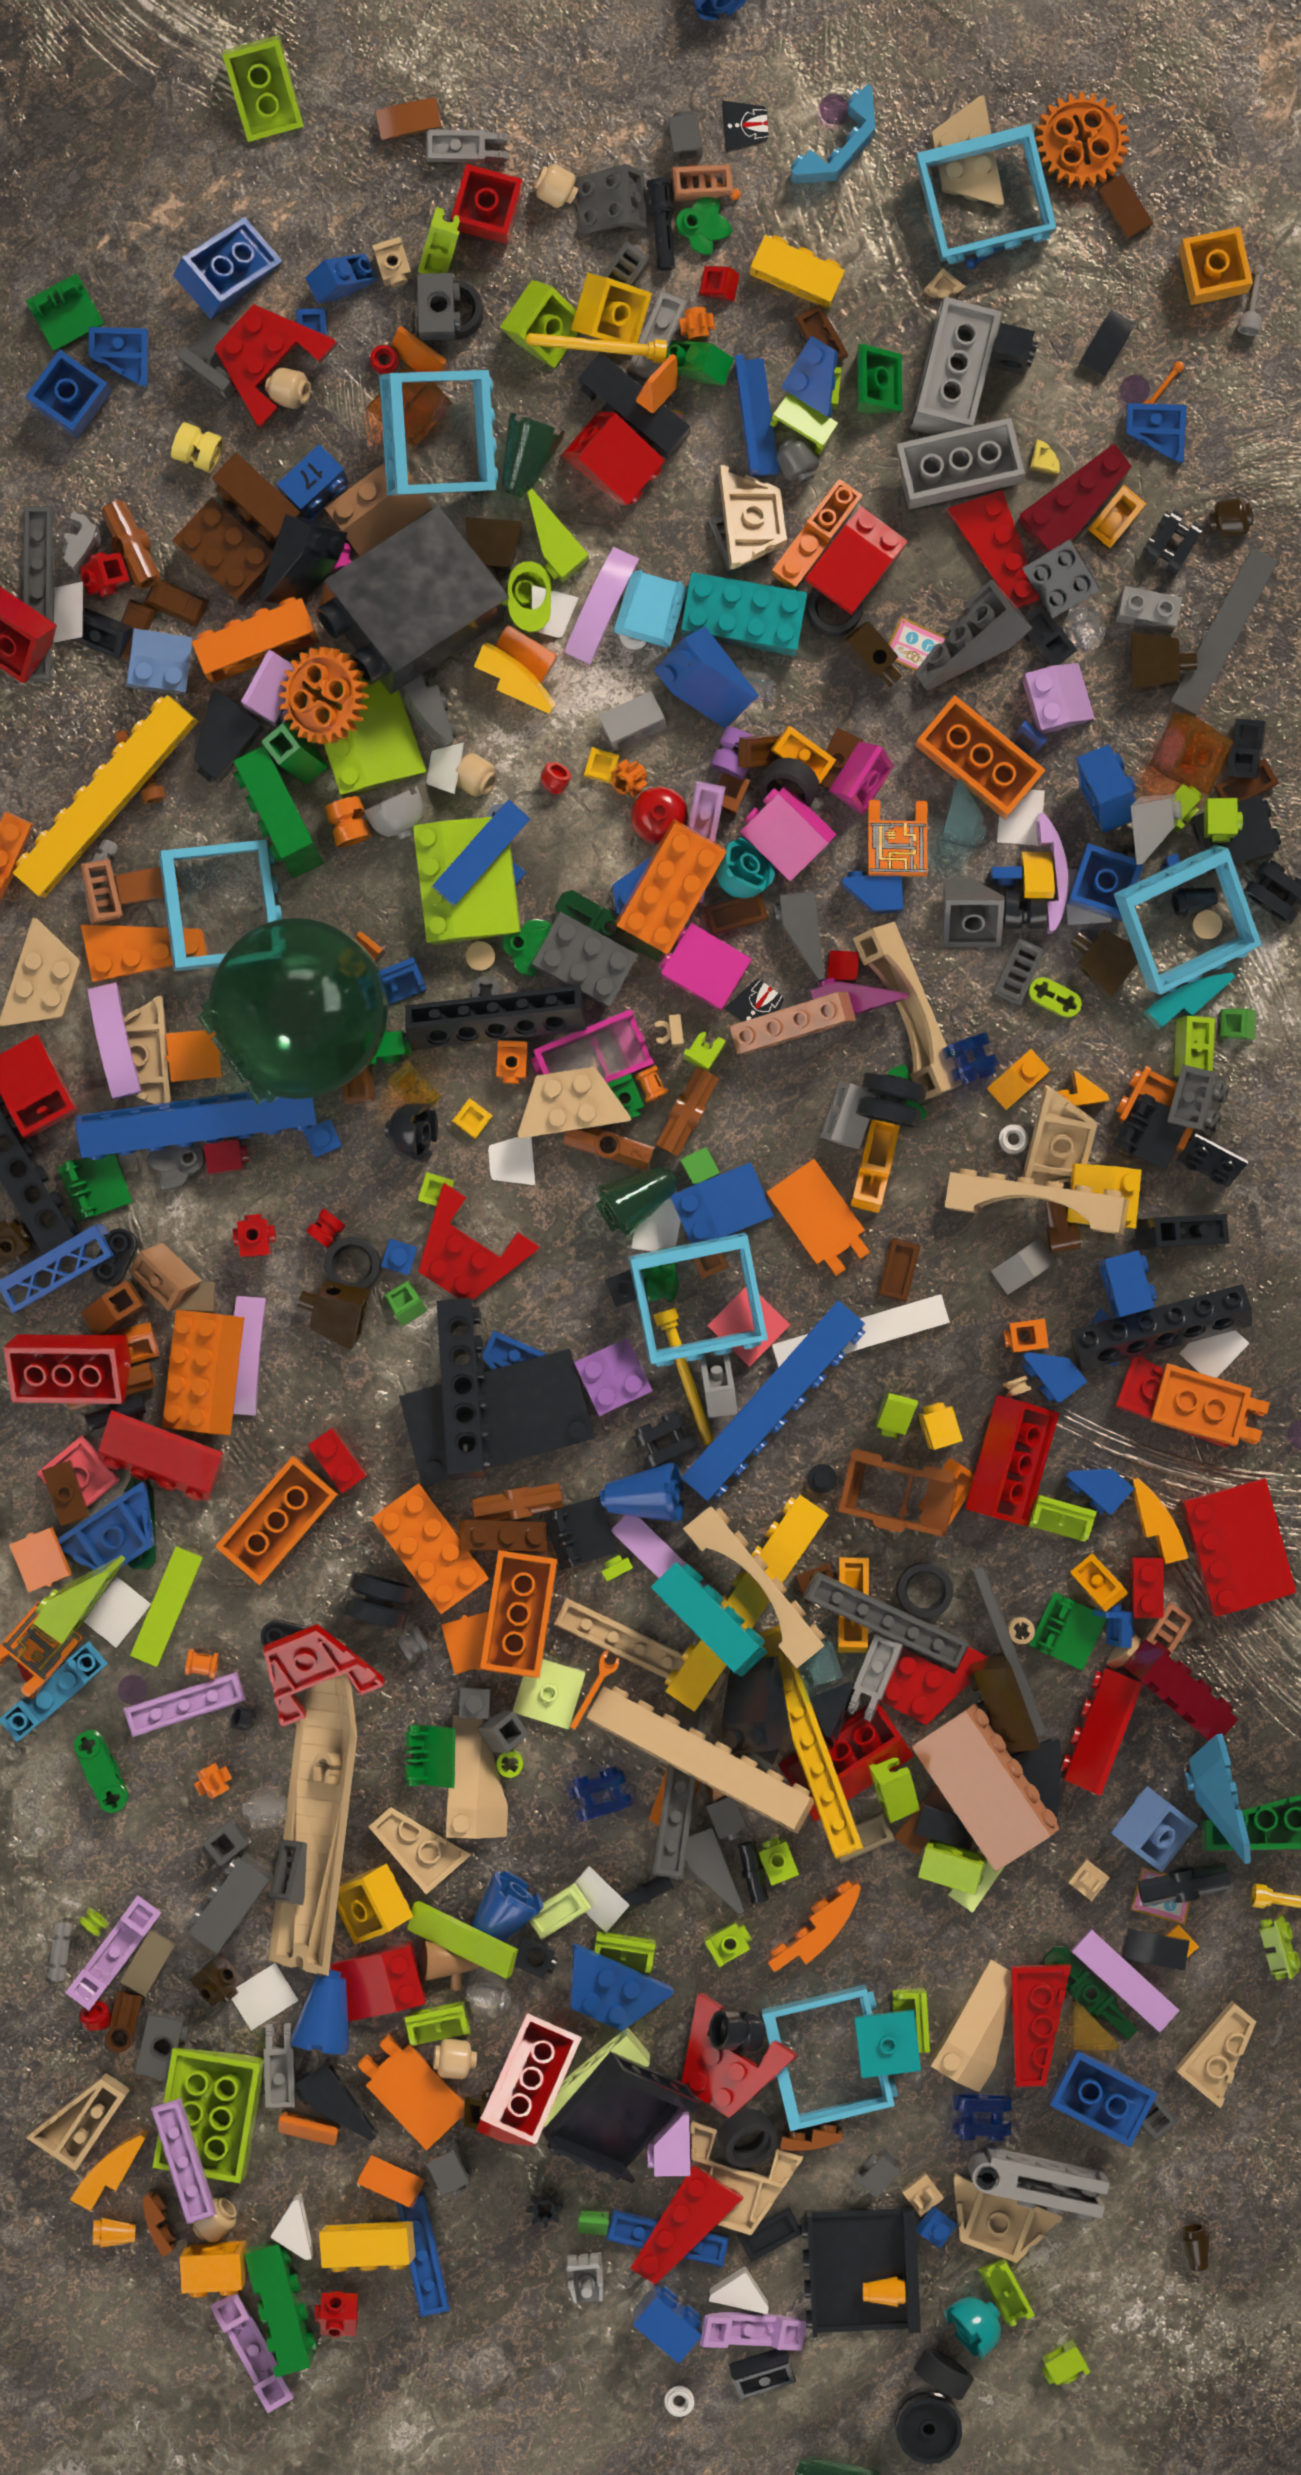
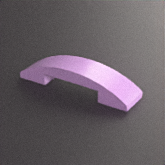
M615 547L612 548L577 619L564 650L565 654L591 665L603 640L607 626L628 585L630 575L635 571L640 561L639 558Z
M1042 813L1038 814L1035 819L1038 847L1050 846L1053 861L1055 901L1047 902L1046 934H1052L1060 923L1066 905L1068 869L1058 833L1046 814Z
M117 982L88 989L96 1038L112 1099L115 1100L142 1093L122 1012L123 1006Z
M236 1297L234 1316L245 1318L233 1414L252 1416L257 1414L260 1354L267 1298Z
M625 1515L611 1529V1532L658 1578L675 1562L682 1566L686 1564L640 1517ZM704 1579L700 1582L704 1587L708 1584Z
M137 1895L65 1993L87 2010H90L162 1912Z
M239 2293L226 2296L212 2304L210 2308L223 2332L228 2334L254 2382L253 2388L267 2414L292 2400L294 2395L286 2376L275 2378L273 2367L277 2365L276 2355L268 2351L267 2338Z
M755 2312L712 2313L705 2315L700 2346L728 2348V2345L772 2346L777 2350L802 2351L806 2332V2320Z

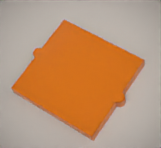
M216 1029L165 1034L167 1049L165 1060L168 1061L170 1082L222 1077L220 1065L222 1051L218 1048Z
M53 1527L36 1534L33 1532L28 1533L26 1538L9 1545L28 1593L46 1585L51 1587L55 1581L72 1575Z
M488 1611L469 1617L463 1615L462 1619L441 1624L454 1674L473 1669L481 1670L480 1665Z

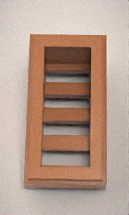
M730 164L673 167L670 173L673 202L733 194ZM716 174H721L723 187H717ZM705 175L710 177V188H706ZM694 177L698 178V188L693 187ZM681 179H686V189L681 188Z
M110 859L81 864L91 925L120 919L123 914ZM105 871L103 876L90 877V872ZM107 882V887L93 889L92 884ZM109 894V899L96 901L95 896ZM111 906V911L98 912V908Z
M1169 1602L1164 1608V1618L1156 1619L1141 1640L1140 1645L1145 1639L1155 1645L1157 1641L1154 1638L1158 1636L1167 1643L1166 1648L1172 1654L1194 1619ZM1171 1615L1182 1623L1180 1628L1169 1621L1167 1617ZM1162 1625L1175 1633V1635L1171 1637L1161 1629Z

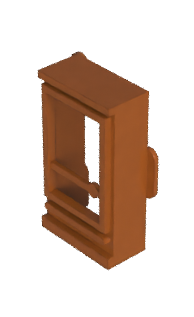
M854 1449L851 1452L838 1512L871 1519L874 1526L890 1531L903 1532L905 1528L946 1537L959 1479L955 1478L952 1471L931 1466L924 1467L922 1471L885 1462L880 1454ZM866 1465L909 1475L903 1505L899 1509L900 1518L856 1508ZM914 1476L929 1480L919 1523L904 1519L908 1514L907 1505Z

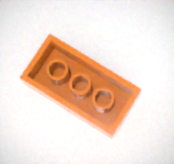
M295 597L285 599L279 603L280 607L270 611L268 608H263L252 613V618L242 622L241 619H235L224 625L225 628L217 632L207 630L196 636L197 639L191 642L210 684L213 685L260 666L268 650L273 651L280 657H284L319 643L320 641L302 598L298 600Z
M956 695L952 697L917 739L915 747L1004 820L1007 819L1045 772L1041 765Z
M673 819L615 921L616 926L660 951L669 954L727 851L723 846Z
M176 1309L162 1421L163 1428L231 1435L245 1317Z
M296 1455L292 1456L215 1547L256 1583L262 1585L340 1493Z
M421 1482L371 1518L440 1614L491 1578L472 1551L460 1550L459 1533Z
M498 1550L480 1665L482 1671L540 1679L558 1566L557 1559Z

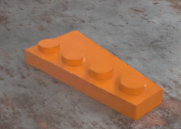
M81 925L93 983L173 966L169 930L166 927ZM183 928L186 958L208 955L203 930Z

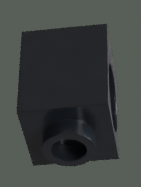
M631 1269L605 1279L616 1308L637 1300Z
M524 1933L517 1947L518 1953L514 1966L544 1979L546 1972L552 1974L559 1957L554 1956L556 1947ZM533 1950H539L544 1954L545 1960L541 1964H532L528 1959V1954Z

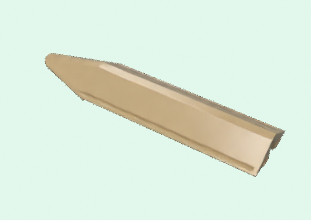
M336 1638L338 1641H340L343 1645L346 1646L345 1640ZM346 1673L308 1688L302 1704L306 1709V1718L295 1722L296 1733L283 1840L307 1843L305 1897L303 1905L288 1904L275 1900L268 1961L280 1963L283 1966L290 1968L303 1967V1970L306 1972L329 1976L357 1744L351 1680ZM291 1851V1856L294 1857L295 1851Z

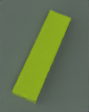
M179 1546L175 1547L130 1654L131 1657L159 1667L204 1559L203 1556Z
M421 1901L413 1903L411 1911L413 1917L409 1919L407 1930L505 1979L512 1976L518 1953L517 1948Z

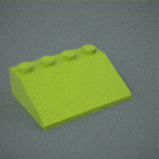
M362 677L359 679L360 682H366ZM380 680L372 685L368 684L362 689V693L369 695V698L362 699V704L368 707V709L359 711V714L364 719L363 721L353 722L357 730H347L348 738H339L338 743L328 742V744H324L342 799L359 796L427 773L399 692L396 691L391 695ZM305 683V685H306L309 689L315 690V689L311 688V686H309L307 683ZM343 685L340 687V695L343 693ZM335 702L341 709L343 708L341 704ZM329 711L327 712V715H326L327 722H328V720H329V718H330V713H329Z
M492 817L439 821L413 826L427 943L443 945L521 933L510 843L454 906L431 887Z
M173 2048L163 2103L178 2098L182 2099L206 2178L240 2184L247 2175L264 2073V2058L238 2053ZM158 2133L152 2168L170 2171Z

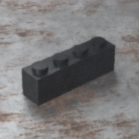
M601 352L579 376V392L590 402L596 400L603 406L601 409L603 412L616 413L660 456L662 455L667 460L689 436L690 426L664 404L655 413H651L637 403L636 398L643 387Z

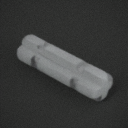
M104 839L98 848L100 852L95 854L92 862L110 859L111 856L114 857L118 849L116 843ZM105 871L90 872V877L103 876ZM82 879L79 888L85 892ZM92 884L93 889H97L99 885Z
M57 1922L54 1926L53 1935H56V1938L52 1942L50 1958L52 1966L49 1967L48 1978L53 1981H63L66 1975L64 1965L67 1964L70 1943L68 1937L71 1935L72 1927L67 1922Z

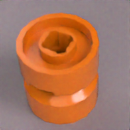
M360 796L344 798L324 807L328 823L335 827L332 830V835L337 848L355 845L373 836L368 820L362 818L365 812Z

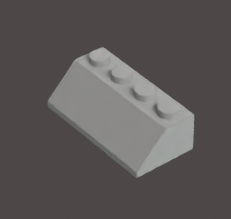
M1012 418L896 444L901 482L908 510L1022 484L1025 476Z

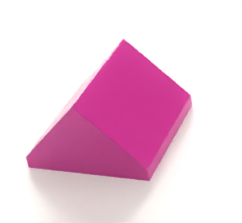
M859 741L829 789V792L864 816L869 807V800H874L894 765L882 747Z

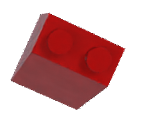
M597 411L560 455L617 503L623 505L633 504L643 494L642 488L648 481H653L662 470L660 466L665 461L621 417L614 412Z

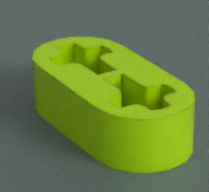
M1039 977L1028 988V996L1031 1001L1060 1017L1072 1018L1081 1010L1082 1002L1079 995L1049 978ZM1043 983L1046 984V991L1053 994V998L1046 995L1041 999L1036 996L1037 991L1034 989L1035 985L1040 987ZM1071 997L1073 999L1072 1004L1076 1006L1075 1010L1069 1009L1067 1012H1064L1062 1010L1064 1005L1056 1001V998L1066 1000Z

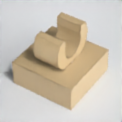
M680 1014L669 1015V1023L666 1021L655 1022V1028L664 1027L667 1030L665 1037L656 1038L658 1044H665L671 1039L672 1047L684 1045Z
M1085 1858L1067 1882L1092 1901L1110 1877Z
M926 2172L902 2190V2193L920 2217L929 2211L932 2206L937 2205L944 2199Z

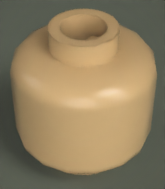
M550 164L548 167L543 166L533 184V187L536 188V197L555 208L562 207L565 202L571 204L578 191V188L574 186L575 175L557 164Z
M278 368L272 376L267 378L265 390L269 394L270 401L275 405L298 409L309 400L311 383L303 372Z
M474 753L467 754L463 758L461 757L460 766L458 765L456 768V772L459 770L456 787L475 797L488 794L493 789L497 780L494 765Z
M443 2039L440 2046L435 2045L433 2069L438 2071L440 2077L465 2079L470 2069H476L477 2052L471 2051V2044L468 2041Z
M212 2197L217 2214L193 2222V2231L202 2240L217 2242L235 2227L237 2213L235 2207L228 2199Z

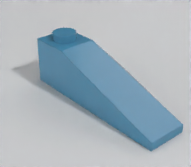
M1217 1734L1189 1759L1190 1772H1185L1186 1785L1188 1790L1193 1789L1197 1803L1241 1860L1248 1864L1251 1863L1250 1843L1242 1809H1239L1236 1784L1232 1782L1230 1758L1223 1734Z

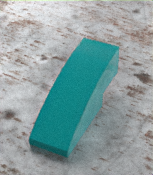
M1231 972L1209 976L1188 983L1159 999L1144 1011L1143 1014L1159 1030L1180 1011L1185 1016H1193L1236 976Z

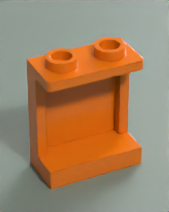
M1148 1066L1143 1067L1141 1071L1136 1069L1129 1082V1085L1133 1087L1129 1096L1123 1095L1116 1108V1112L1120 1113L1117 1121L1124 1123L1138 1094H1148L1154 1097L1155 1101L1171 1107L1177 1083L1151 1071V1068ZM1186 1128L1176 1148L1177 1151L1184 1150L1194 1129Z

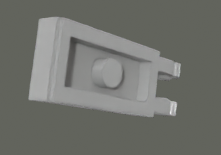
M428 129L426 159L427 162L508 161V152L485 150V143L492 145L506 144L509 142V135L506 133L485 132V130Z
M875 1633L853 1687L855 1691L847 1712L854 1714L857 1711L862 1693L872 1697L869 1706L866 1708L864 1718L868 1721L873 1719L879 1701L883 1699L903 1649V1644Z
M284 2023V2047H274L275 2029L273 2024H266L265 2027L266 2047L263 2049L265 2109L296 2108L294 2047L290 2045L292 2035L291 2023Z

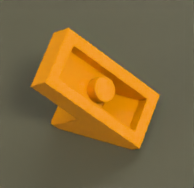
M1123 485L1088 530L1111 548L1130 524L1138 518L1146 503L1128 487Z
M790 725L786 726L771 748V751L781 758H793L807 764L816 773L819 784L836 761L835 758Z
M1030 1049L986 1089L1007 1110L1051 1070Z
M1075 1070L1071 1072L1074 1094L1070 1095V1089L1057 1091L1077 1107L1109 1101L1106 1092Z
M1093 1553L1070 1571L1071 1575L1091 1599L1105 1612L1128 1594L1123 1585Z

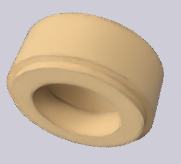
M1211 910L1201 911L1192 921V931L1201 940H1212L1222 930L1220 916Z
M474 942L466 951V961L473 970L483 972L493 966L495 952L492 946L486 942Z

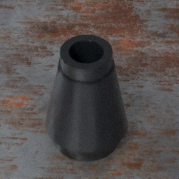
M1213 887L1179 888L1171 896L1175 914L1177 916L1183 915L1184 917L1216 905L1218 901L1216 890Z

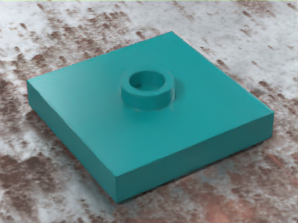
M913 2009L854 2017L861 2078L921 2071Z

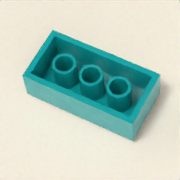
M691 572L681 627V637H687L705 626L720 644L796 657L807 592Z
M675 1562L651 1588L734 1673L743 1677L768 1652L763 1647L766 1641L754 1629L752 1630L750 1627L745 1629L742 1626L745 1620L730 1606L724 1608L722 1606L723 1597L708 1584L704 1587L700 1583L704 1578L692 1566H689L687 1563L682 1566Z

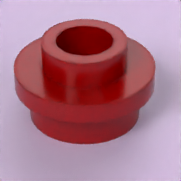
M380 345L373 349L370 354V365L376 373L383 375L392 373L397 369L399 356L393 347ZM381 357H389L390 362L387 365L380 364L379 360Z

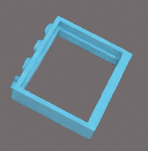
M1032 124L917 153L915 162L940 262L948 261L949 265L965 261V256L976 253L977 257H984L993 254L994 248L1005 246V250L1015 249L1022 246V241L1033 239L1034 243L1050 239V234H1053L1057 227ZM1023 144L1042 225L948 249L928 168Z
M489 370L409 372L379 375L387 496L496 490L498 470L495 467L494 454L496 453L497 444L493 437L492 429L495 413L491 407L490 395L493 391V382L491 377H489ZM473 380L479 482L408 485L402 383Z
M267 840L160 851L159 861L174 972L275 961L281 958V952H286L284 934L279 935L277 923H282L280 905L275 906L274 894H278V883L276 876L271 877L270 865H274V856L270 848H267ZM258 852L270 949L186 958L174 860Z
M1214 845L1114 893L1147 989L1162 995L1168 991L1174 992L1177 990L1176 986L1185 982H1195L1202 978L1203 973L1209 970L1222 969L1228 965V961L1236 957H1246L1248 952L1262 945L1228 848ZM1215 868L1239 936L1159 975L1134 906Z
M745 1233L628 1256L648 1360L651 1364L656 1363L657 1367L670 1366L674 1364V1359L685 1357L686 1361L699 1360L703 1358V1353L714 1351L715 1355L731 1353L732 1347L743 1345L744 1349H752L755 1346H760L761 1341L768 1340L748 1235ZM739 1250L754 1330L657 1350L641 1269Z
M860 1985L762 2009L769 2045L775 2040L781 2043L776 2022L777 2017L855 1998L860 1999L863 2015L873 2014L872 2010L877 2009L873 1991L867 1992L866 1986ZM787 2066L777 2076L790 2131L895 2106L893 2097L898 2096L895 2080H888V2075L878 2076L882 2091L880 2095L799 2114Z

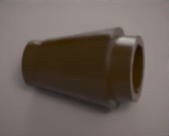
M1200 2223L1185 2225L1182 2227L1180 2239L1190 2264V2269L1192 2271L1206 2270L1208 2268L1209 2232L1206 2230L1205 2225Z

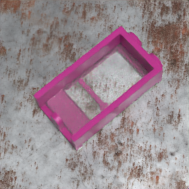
M632 1009L587 1027V1030L577 1031L533 1050L536 1057L531 1058L537 1075L595 1066L606 1083L654 1066L653 1059L637 1026Z

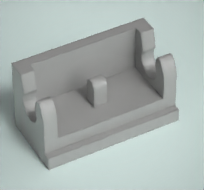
M652 691L598 715L614 753L667 729L665 717Z
M839 1082L820 1138L859 1150L870 1118L855 1114L858 1100L863 1097L877 1099V1096L865 1092L861 1087L854 1084Z

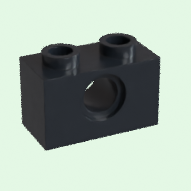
M1000 323L989 367L1023 375L1025 367H1031L1038 345L1037 341H1033L1035 331Z

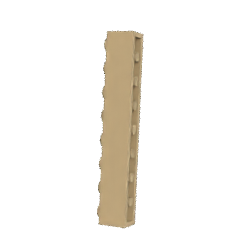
M603 1686L586 1717L591 1723L798 1834L814 1804L813 1799L809 1797L810 1791L796 1783H794L793 1787L783 1783L784 1777L775 1771L768 1769L767 1773L756 1768L758 1763L744 1755H742L741 1759L731 1755L732 1749L718 1741H716L715 1745L705 1741L706 1735L692 1727L689 1731H686L679 1727L680 1721L665 1713L662 1718L653 1713L655 1708L642 1700H639L637 1704L627 1699L629 1694L622 1689L613 1686L612 1690Z

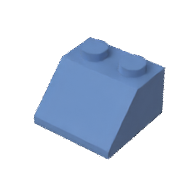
M134 628L126 687L185 696L192 637Z
M1147 1786L1137 1796L1127 1813L1117 1822L1116 1827L1111 1833L1160 1872H1163L1198 1825Z

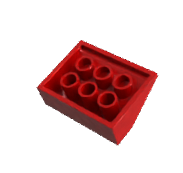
M1266 1478L1179 1500L1210 1615L1214 1617L1297 1593Z

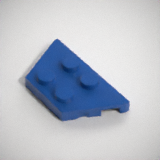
M145 1481L139 1483L59 1537L58 1541L62 1551L74 1557L73 1560L81 1565L89 1566L93 1571L121 1555L126 1558L121 1566L123 1567L153 1547L155 1541Z
M576 1943L572 1946L573 1967L570 1975L572 1985L569 1994V2005L571 2009L623 2031L674 1993L670 1985Z

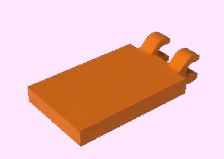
M815 1159L809 1161L766 1192L816 1265L824 1260L833 1274L837 1276L846 1269L837 1257L844 1250L851 1247L859 1259L870 1253L858 1236L865 1229Z
M1167 1363L1164 1366L1150 1421L1231 1446H1237L1239 1439L1246 1443L1257 1445V1442H1260L1263 1431L1246 1426L1248 1415L1250 1412L1251 1414L1264 1417V1414L1267 1415L1270 1403L1251 1398L1252 1388Z
M388 2033L380 2041L379 2045L390 2056L378 2066L366 2054L358 2062L357 2066L371 2078L365 2086L427 2151L464 2116L465 2101L439 2076L438 2072L433 2069L427 2060L410 2045V2042L402 2048Z

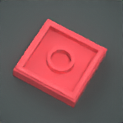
M746 1287L707 1325L718 1337L754 1330ZM760 1294L768 1340L761 1341L760 1346H755L752 1349H744L743 1345L732 1347V1351L749 1367L790 1326Z
M81 1435L37 1472L46 1484L42 1470L71 1460L88 1508L121 1480L113 1469L102 1464L97 1450L84 1435Z

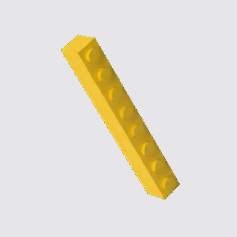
M166 695L164 699L160 697L153 703L150 708L152 713L145 721L141 719L131 729L133 735L127 742L124 743L122 741L114 748L111 753L113 758L107 765L101 764L92 775L94 780L87 787L83 786L73 796L75 801L68 810L66 808L62 809L53 820L55 822L54 826L49 831H43L34 842L36 844L35 848L30 853H24L15 863L17 868L13 874L39 897H47L199 722L175 699Z
M801 1495L797 1499L791 1497L782 1509V1512L786 1514L780 1524L774 1521L765 1534L769 1540L763 1549L757 1546L752 1553V1557L758 1553L767 1564L768 1568L765 1570V1573L770 1579L773 1580L777 1577L782 1584L829 1516L828 1513ZM741 1570L731 1584L735 1587V1590L730 1597L724 1594V1601L721 1604L724 1608L727 1606L733 1608L745 1620L742 1626L745 1629L748 1627L752 1629L770 1603V1600L751 1574ZM702 1639L696 1647L690 1644L681 1657L685 1661L684 1665L679 1671L674 1668L664 1682L669 1686L665 1692L694 1712L727 1666Z

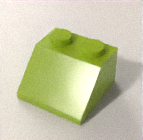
M531 280L499 327L518 346L551 368L557 366L567 349L529 345L526 343V336L529 333L576 337L578 335V332L571 330L576 309L552 286L535 280Z

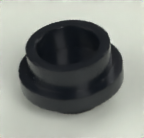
M826 1464L813 1466L807 1475L809 1487L814 1492L820 1494L830 1492L837 1482L835 1471Z

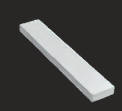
M940 1294L860 1318L865 1323L862 1329L866 1333L855 1345L849 1342L842 1351L849 1353L950 1323L942 1295ZM808 1334L772 1344L778 1368Z

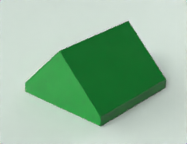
M863 343L858 344L856 354L857 413L902 412V354Z

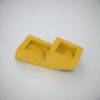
M1022 851L1021 864L1024 898H1054L1055 885L1051 852Z

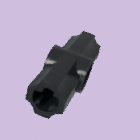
M1225 1863L1198 1869L1193 1867L1176 1869L1168 1872V1875L1137 1881L1143 1907L1172 1901L1174 1903L1189 1902L1199 1899L1201 1895L1231 1889L1229 1872Z

